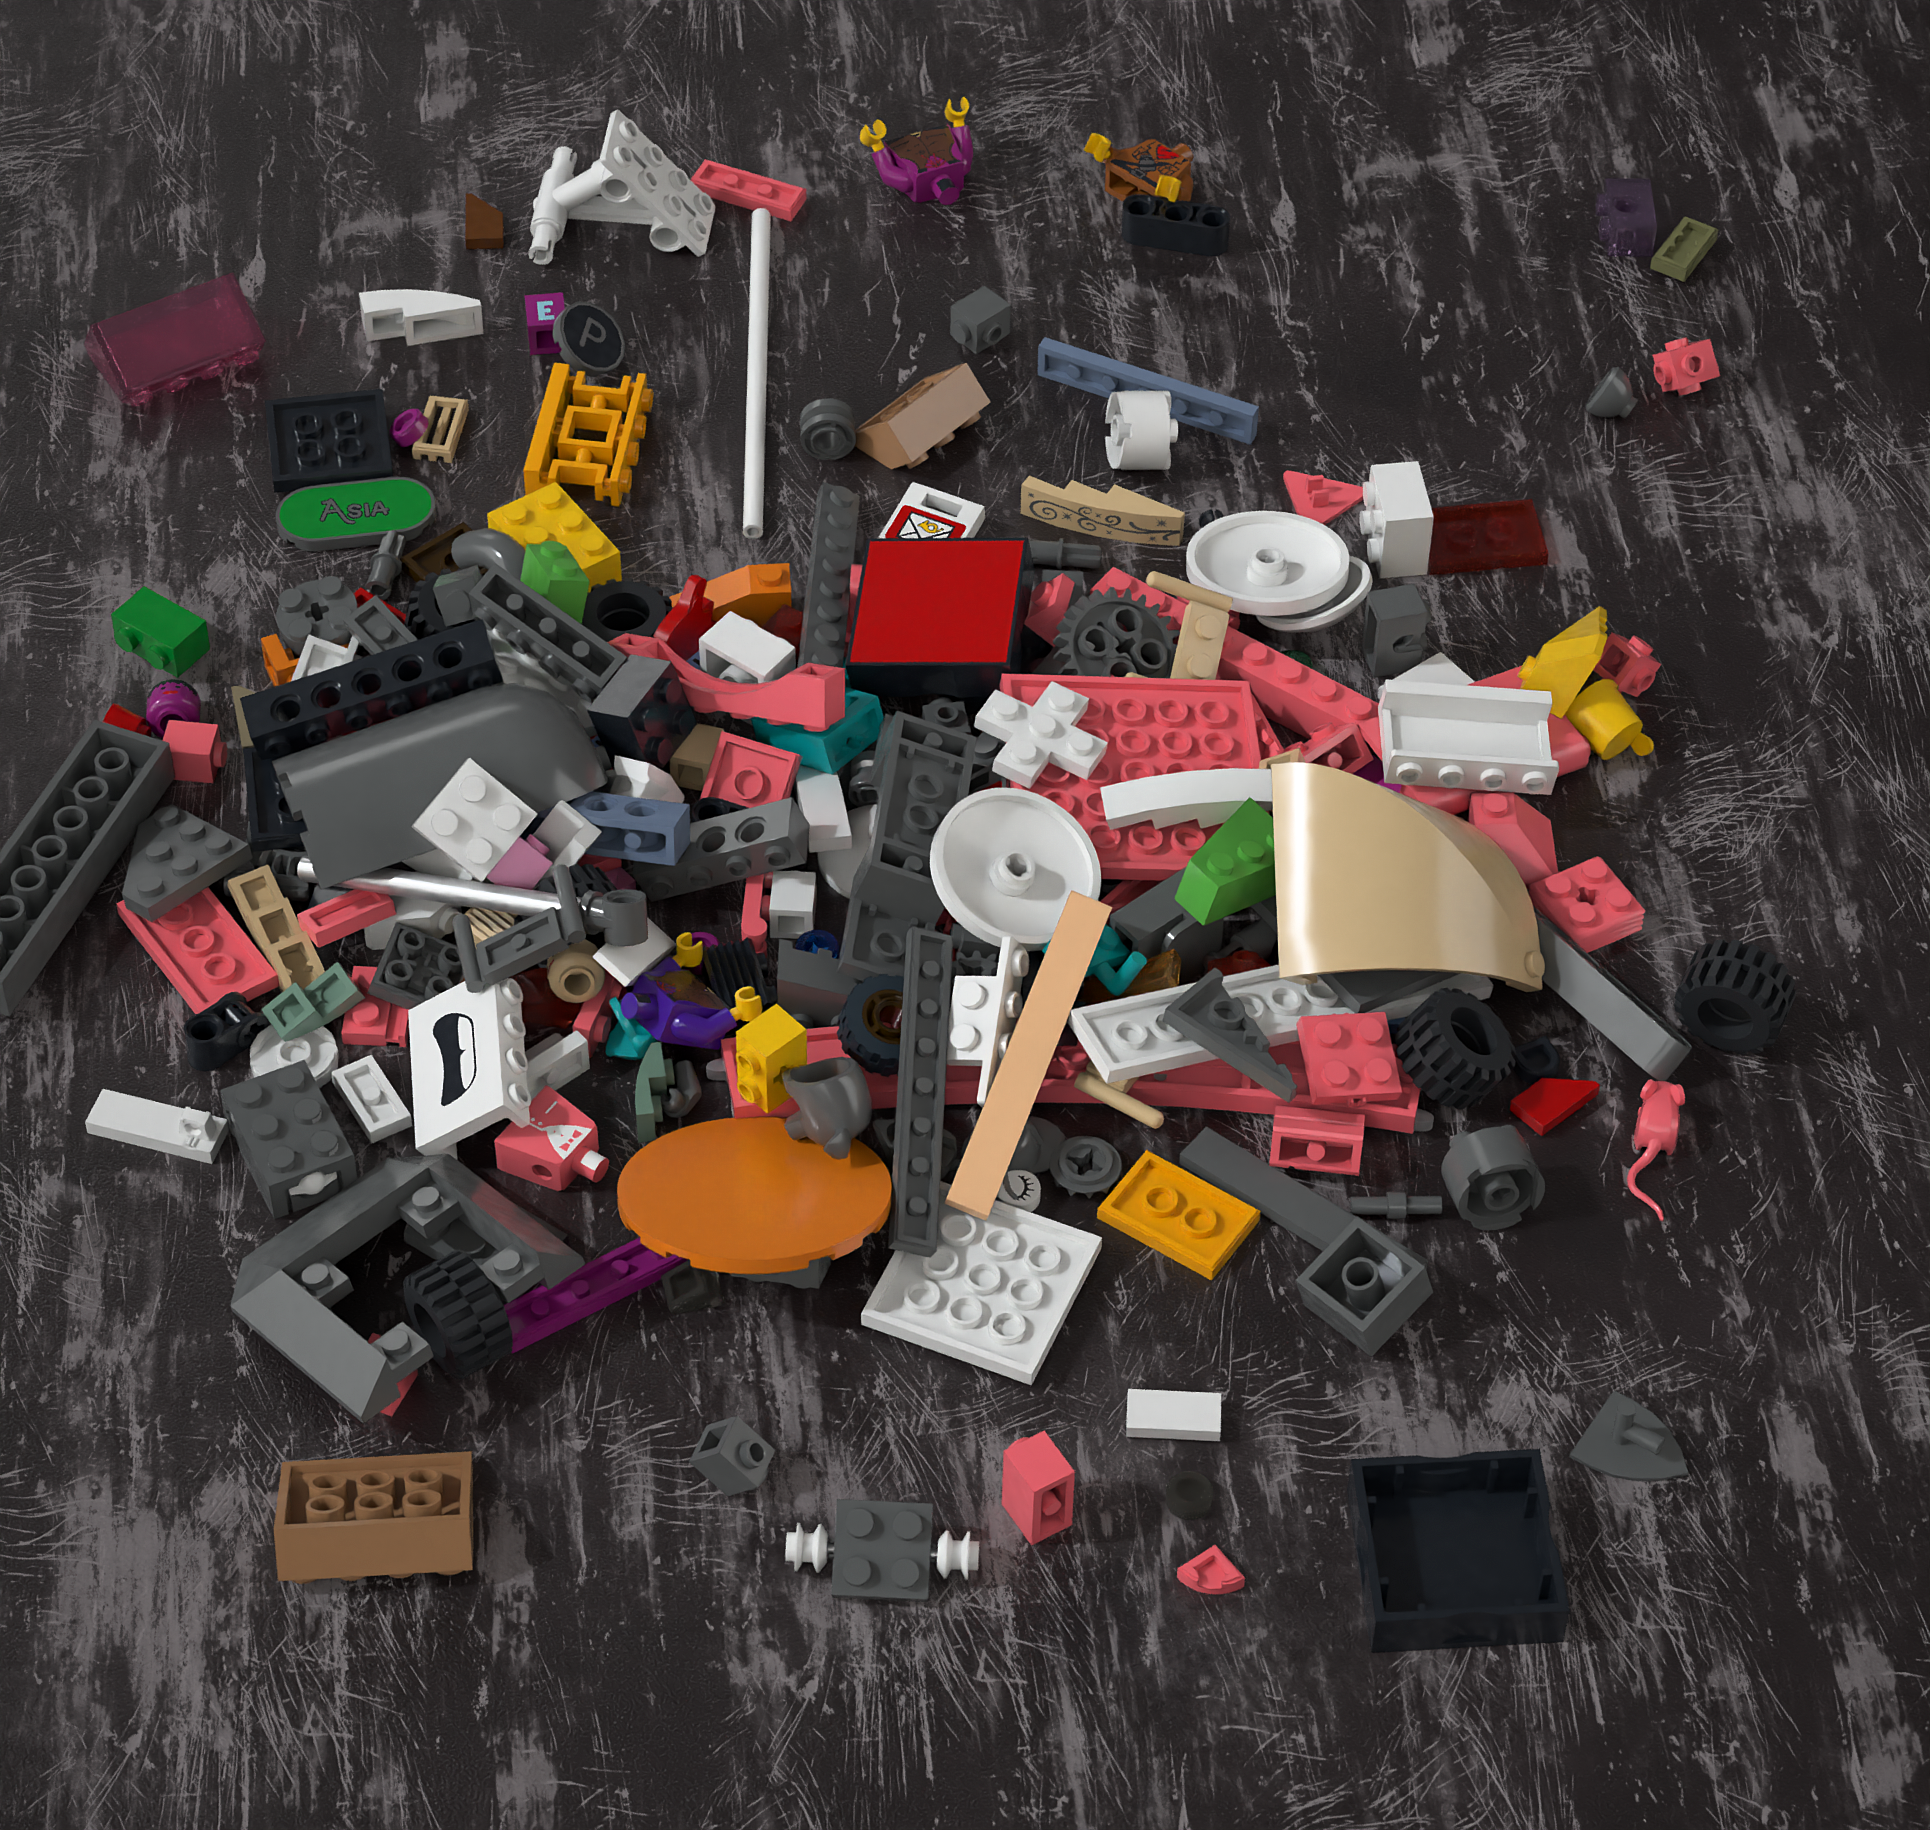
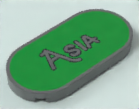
M387 477L314 485L297 489L281 500L276 509L275 517L277 531L285 542L288 539L290 542L295 543V548L304 551H325L380 545L382 538L387 536L390 530H396L398 534L404 535L406 541L415 539L423 534V529L428 524L431 527L436 519V503L432 491L422 482L407 477Z

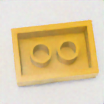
M556 482L487 513L488 528L512 536L525 549L527 544H541L544 541H555L566 545L590 581L588 592H591V587L596 584H607V580L615 579L616 582L622 581L620 551Z

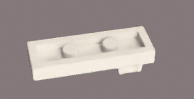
M102 1089L85 1121L87 1133L209 1164L213 1163L229 1132L227 1119L212 1116L208 1111L203 1112L191 1109L190 1107L185 1109L107 1089Z

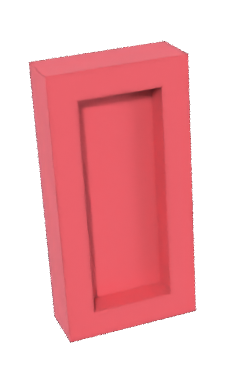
M354 889L297 914L300 929L307 931L310 939L320 948L395 915L396 911L393 899L388 894Z

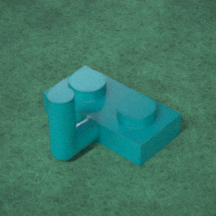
M1105 924L1084 977L1095 974L1112 995L1118 996L1124 993L1145 966L1147 960L1139 952L1131 953L1122 943L1118 934ZM1050 940L1042 950L1044 954L1046 953ZM1124 962V964L1116 973L1112 967L1120 965Z

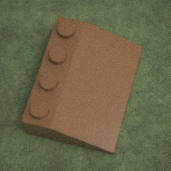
M472 1451L282 1462L274 1523L278 1581L306 1584L317 1579L341 1578L346 1581H355L365 1576L389 1575L393 1578H405L414 1573L437 1572L441 1575H454L463 1570H473Z

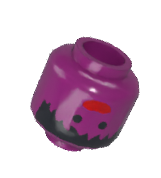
M175 679L161 681L152 688L147 696L146 721L156 736L163 739L169 720L200 723L201 700L198 692L191 684Z

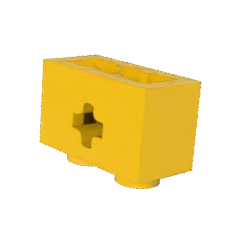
M775 1004L736 1031L737 1088L747 1102L755 1103L764 1112L769 1114L791 1098L786 1092L782 1073L793 1067L807 1065L806 1028L778 1004Z

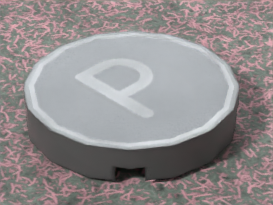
M575 302L562 310L555 319L553 326L555 343L559 342V346L562 349L560 355L563 360L576 372L585 371L586 376L597 377L600 374H607L618 367L624 357L625 342L618 324L602 307L590 302Z

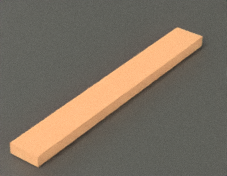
M1071 890L944 1204L982 1220H987L1112 909L1111 906Z

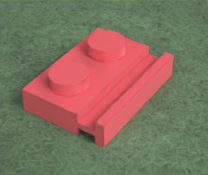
M353 966L351 978L365 998L345 1012L341 1032L343 1044L387 1046V1042L399 1043L400 1047H406L409 1034L408 1009L367 994L377 967Z

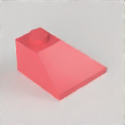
M1471 793L1467 822L1488 835L1505 852L1516 867L1527 890H1531L1530 884L1558 873L1551 820L1514 793Z

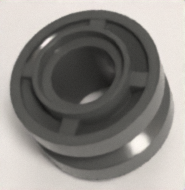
M825 398L811 402L802 410L800 415L801 445L807 454L820 460H835L846 456L852 451L856 443L855 415L849 405L837 399Z

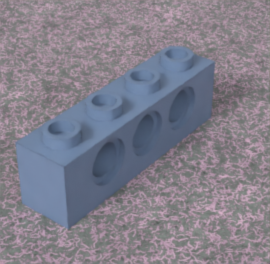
M589 792L566 802L602 831L585 854L675 866L690 844V804L599 792ZM554 807L538 812L537 816L520 836L526 839L529 834L533 835Z

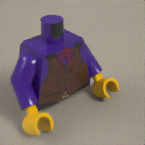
M685 932L677 937V954L673 958L667 956L650 972H643L639 976L637 982L633 985V993H627L622 998L621 1011L625 1018L635 1019L655 1039L661 1042L719 1050L721 1039L724 1038L728 1031L737 1026L736 1021L739 1019L752 1021L762 1014L761 996H755V990L751 986L740 988L735 992L736 1007L731 1009L691 971L681 970L682 966L695 967L699 965L703 957L702 941L692 946V934Z

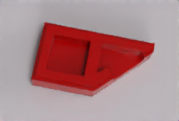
M1541 1078L1511 1100L1510 1111L1542 1137L1599 1094L1600 1084L1596 1081Z

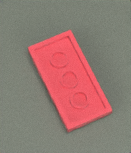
M209 887L153 922L127 909L124 900L116 903L118 915L195 1014L215 1004L230 992L241 993L248 1002L280 986L278 974Z

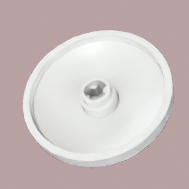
M1250 511L1222 517L1201 528L1188 544L1186 572L1191 584L1232 597L1233 602L1230 610L1261 616L1291 615L1320 607L1335 598L1342 591L1349 575V552L1343 540L1333 530L1313 519L1286 512Z
M1005 787L991 788L965 797L948 812L939 825L931 844V876L943 905L966 930L983 941L1001 947L1003 936H1013L1026 951L1043 950L1053 936L1071 890L1097 901L1100 895V863L1088 834L1077 820L1061 806L1046 797L1027 790Z

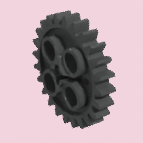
M1110 587L1104 596L1096 589L1088 598L1083 595L1075 603V606L1071 605L1064 614L1065 618L1057 625L1056 628L1061 633L1055 637L1053 644L1061 649L1053 656V660L1065 662L1058 675L1111 677L1110 674H1113L1117 677H1125L1127 673L1133 672L1148 678L1170 679L1177 644H1173V641L1180 634V631H1168L1166 626L1171 621V616L1160 619L1157 616L1160 605L1157 603L1150 609L1145 606L1146 595L1143 594L1137 601H1133L1130 589H1126L1120 598H1118L1114 587ZM1116 621L1122 623L1128 632L1121 630ZM1086 641L1092 643L1098 652L1092 651L1087 646ZM1141 654L1147 656L1151 660L1152 665L1146 663L1142 659Z

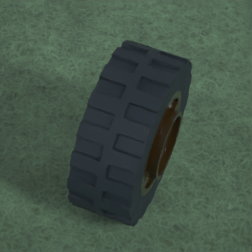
M879 974L878 977L872 978L870 976L864 979L863 983H858L852 989L838 1017L837 1025H839L837 1036L838 1040L842 1042L841 1048L845 1054H848L869 1073L873 1074L875 1072L886 1077L895 1074L898 1076L904 987L903 976ZM882 1022L891 1024L895 1029L886 1027Z

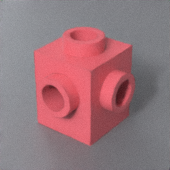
M1687 337L1665 343L1666 351L1653 354L1655 362L1653 368L1654 376L1661 385L1663 392L1677 390L1679 396L1701 390L1700 382L1720 376L1710 339L1689 343Z
M1612 632L1607 638L1602 656L1593 670L1602 679L1614 680L1619 686L1618 691L1620 694L1625 692L1638 697L1641 692L1647 690L1655 680V673L1662 664L1650 655L1654 649L1639 637L1633 635L1629 640Z

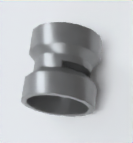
M875 751L860 752L851 762L852 779L849 783V799L857 807L878 803L880 788L870 785Z

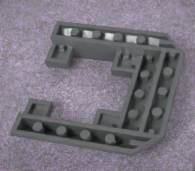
M450 1154L387 1158L248 1254L241 1262L230 1305L233 1313L363 1424L400 1398L401 1395L397 1383L434 1356L429 1343L403 1322L370 1344L331 1312L328 1308L354 1291L349 1277L336 1268L334 1264L400 1218L427 1239L458 1218L500 1251L482 1264L480 1268L492 1283L498 1296L507 1303H510L537 1282L550 1290L585 1265L583 1257Z

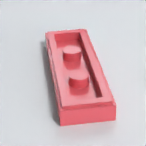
M706 159L691 178V181L702 192L708 194L710 198L750 210L763 208L768 210L771 216L787 221H792L806 201V189Z

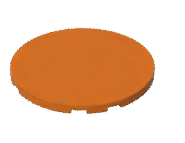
M725 1118L675 1130L640 1149L631 1157L620 1174L617 1184L618 1211L624 1226L629 1231L633 1230L640 1236V1243L665 1258H669L674 1254L689 1259L690 1266L714 1272L731 1274L782 1273L806 1269L809 1267V1261L825 1256L832 1260L840 1258L862 1246V1239L871 1232H878L886 1222L891 1210V1177L879 1156L855 1138L851 1139L848 1157L838 1160L832 1158L823 1150L825 1146L818 1145L807 1136L794 1141L784 1127L787 1118Z

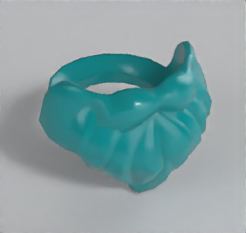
M615 996L609 1000V1004L618 1022L609 1034L606 1055L627 1060L643 1059L651 1043L658 1042V1040L635 1019H627L623 1016L621 1011L622 1000H618Z

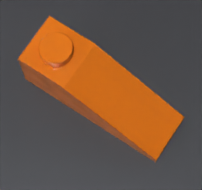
M789 563L747 565L707 582L703 597L714 601L711 619L718 622L729 611H732L744 619L753 621L760 628L792 626ZM682 592L669 597L672 601V607L676 605Z

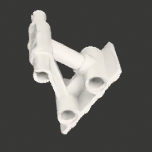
M619 110L611 113L600 159L593 162L589 170L574 177L573 170L577 161L576 152L571 156L573 150L568 147H559L554 151L552 166L544 173L538 197L533 201L534 214L530 226L533 241L528 255L530 259L535 255L534 263L545 265L552 261L555 243L563 236L567 218L652 225L649 236L650 242L657 249L672 252L686 245L698 257L706 253L715 212V204L708 194L702 192L682 169L677 168L663 154L658 145L653 144L638 129L637 125Z

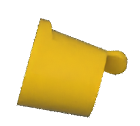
M1602 679L1587 687L1573 700L1564 714L1578 732L1587 738L1591 750L1602 760L1614 758L1629 745L1640 756L1649 755L1654 749L1653 740L1641 733L1642 721L1618 691L1619 686L1612 679Z

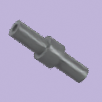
M1386 1192V1196L1351 1197L1350 1213L1352 1215H1386L1387 1219H1406V1214H1442V1197L1406 1196L1405 1192Z

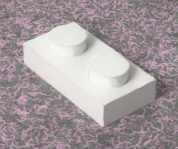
M372 1055L331 1072L334 1086L371 1143L412 1126L410 1113Z

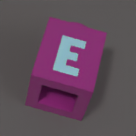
M563 292L525 295L530 355L560 353L562 349L559 346V342L555 343L553 338V326L559 313L565 309Z

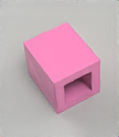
M529 834L526 839L519 836L486 878L496 885L532 890L553 864L546 857L551 849L532 834Z

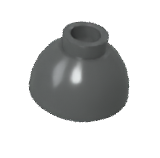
M1614 367L1595 388L1585 406L1588 413L1598 417L1609 418L1619 415L1625 419L1638 400L1632 396V385L1626 373L1620 367Z

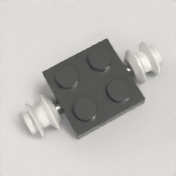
M837 1499L835 1539L830 1538V1544H828V1533L822 1524L818 1525L814 1533H804L801 1524L797 1523L796 1532H787L786 1561H794L795 1571H798L802 1562H812L816 1572H820L827 1563L829 1553V1558L833 1559L832 1598L928 1602L930 1563L935 1564V1559H937V1569L944 1579L947 1578L951 1569L961 1570L965 1580H968L969 1570L978 1571L979 1541H970V1531L966 1533L963 1541L953 1540L949 1530H946L938 1539V1549H936V1544L931 1543L933 1503Z

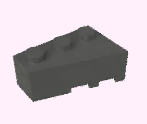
M779 939L778 1005L806 1029L839 1026L837 1025L838 1017L848 995H850L852 989L858 983L861 984L863 981L837 973L839 959L832 958V951L819 948L817 954L793 949L792 941Z

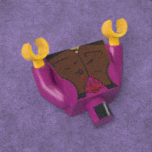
M965 97L961 99L962 112H956L952 109L950 99L946 105L945 116L949 121L953 122L954 128H950L948 124L882 143L881 140L886 134L885 124L879 119L874 122L873 130L877 136L871 134L868 126L865 124L860 132V140L865 146L873 148L874 153L871 155L885 185L905 193L917 203L937 198L942 205H950L958 199L959 191L964 187V176L970 172L974 153L970 129L964 123L969 109V102Z

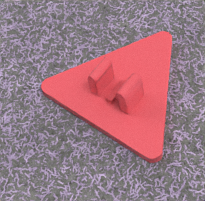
M1290 470L1284 472L1283 479L1297 515L1313 519L1323 525L1328 524L1363 500V487L1326 479L1323 475L1312 476Z

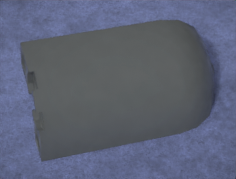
M518 683L482 687L282 757L272 761L294 821L303 818L308 831L300 833L318 885L322 890L437 849L411 826L468 758H471L538 813L556 806L561 800L565 802L605 785L608 782L605 771L612 769L605 747L602 745L595 748L576 713L549 692Z

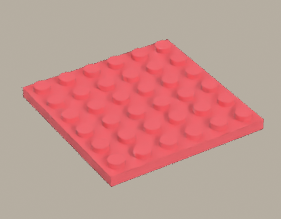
M1002 674L1000 692L1032 707L1051 681L1089 698L1087 710L1075 727L1108 742L1106 754L1089 778L1085 780L1056 765L1048 763L1030 789L1010 780V788L1027 790L1046 797L1072 815L1093 843L1100 863L1101 879L1164 881L1185 868L1193 855L1224 823L1201 829L1198 820L1193 819L1155 829L1153 821L1150 819L1110 830L1106 821L1100 787L1144 777L1185 771L1229 768L1259 769L1261 757L1249 681Z

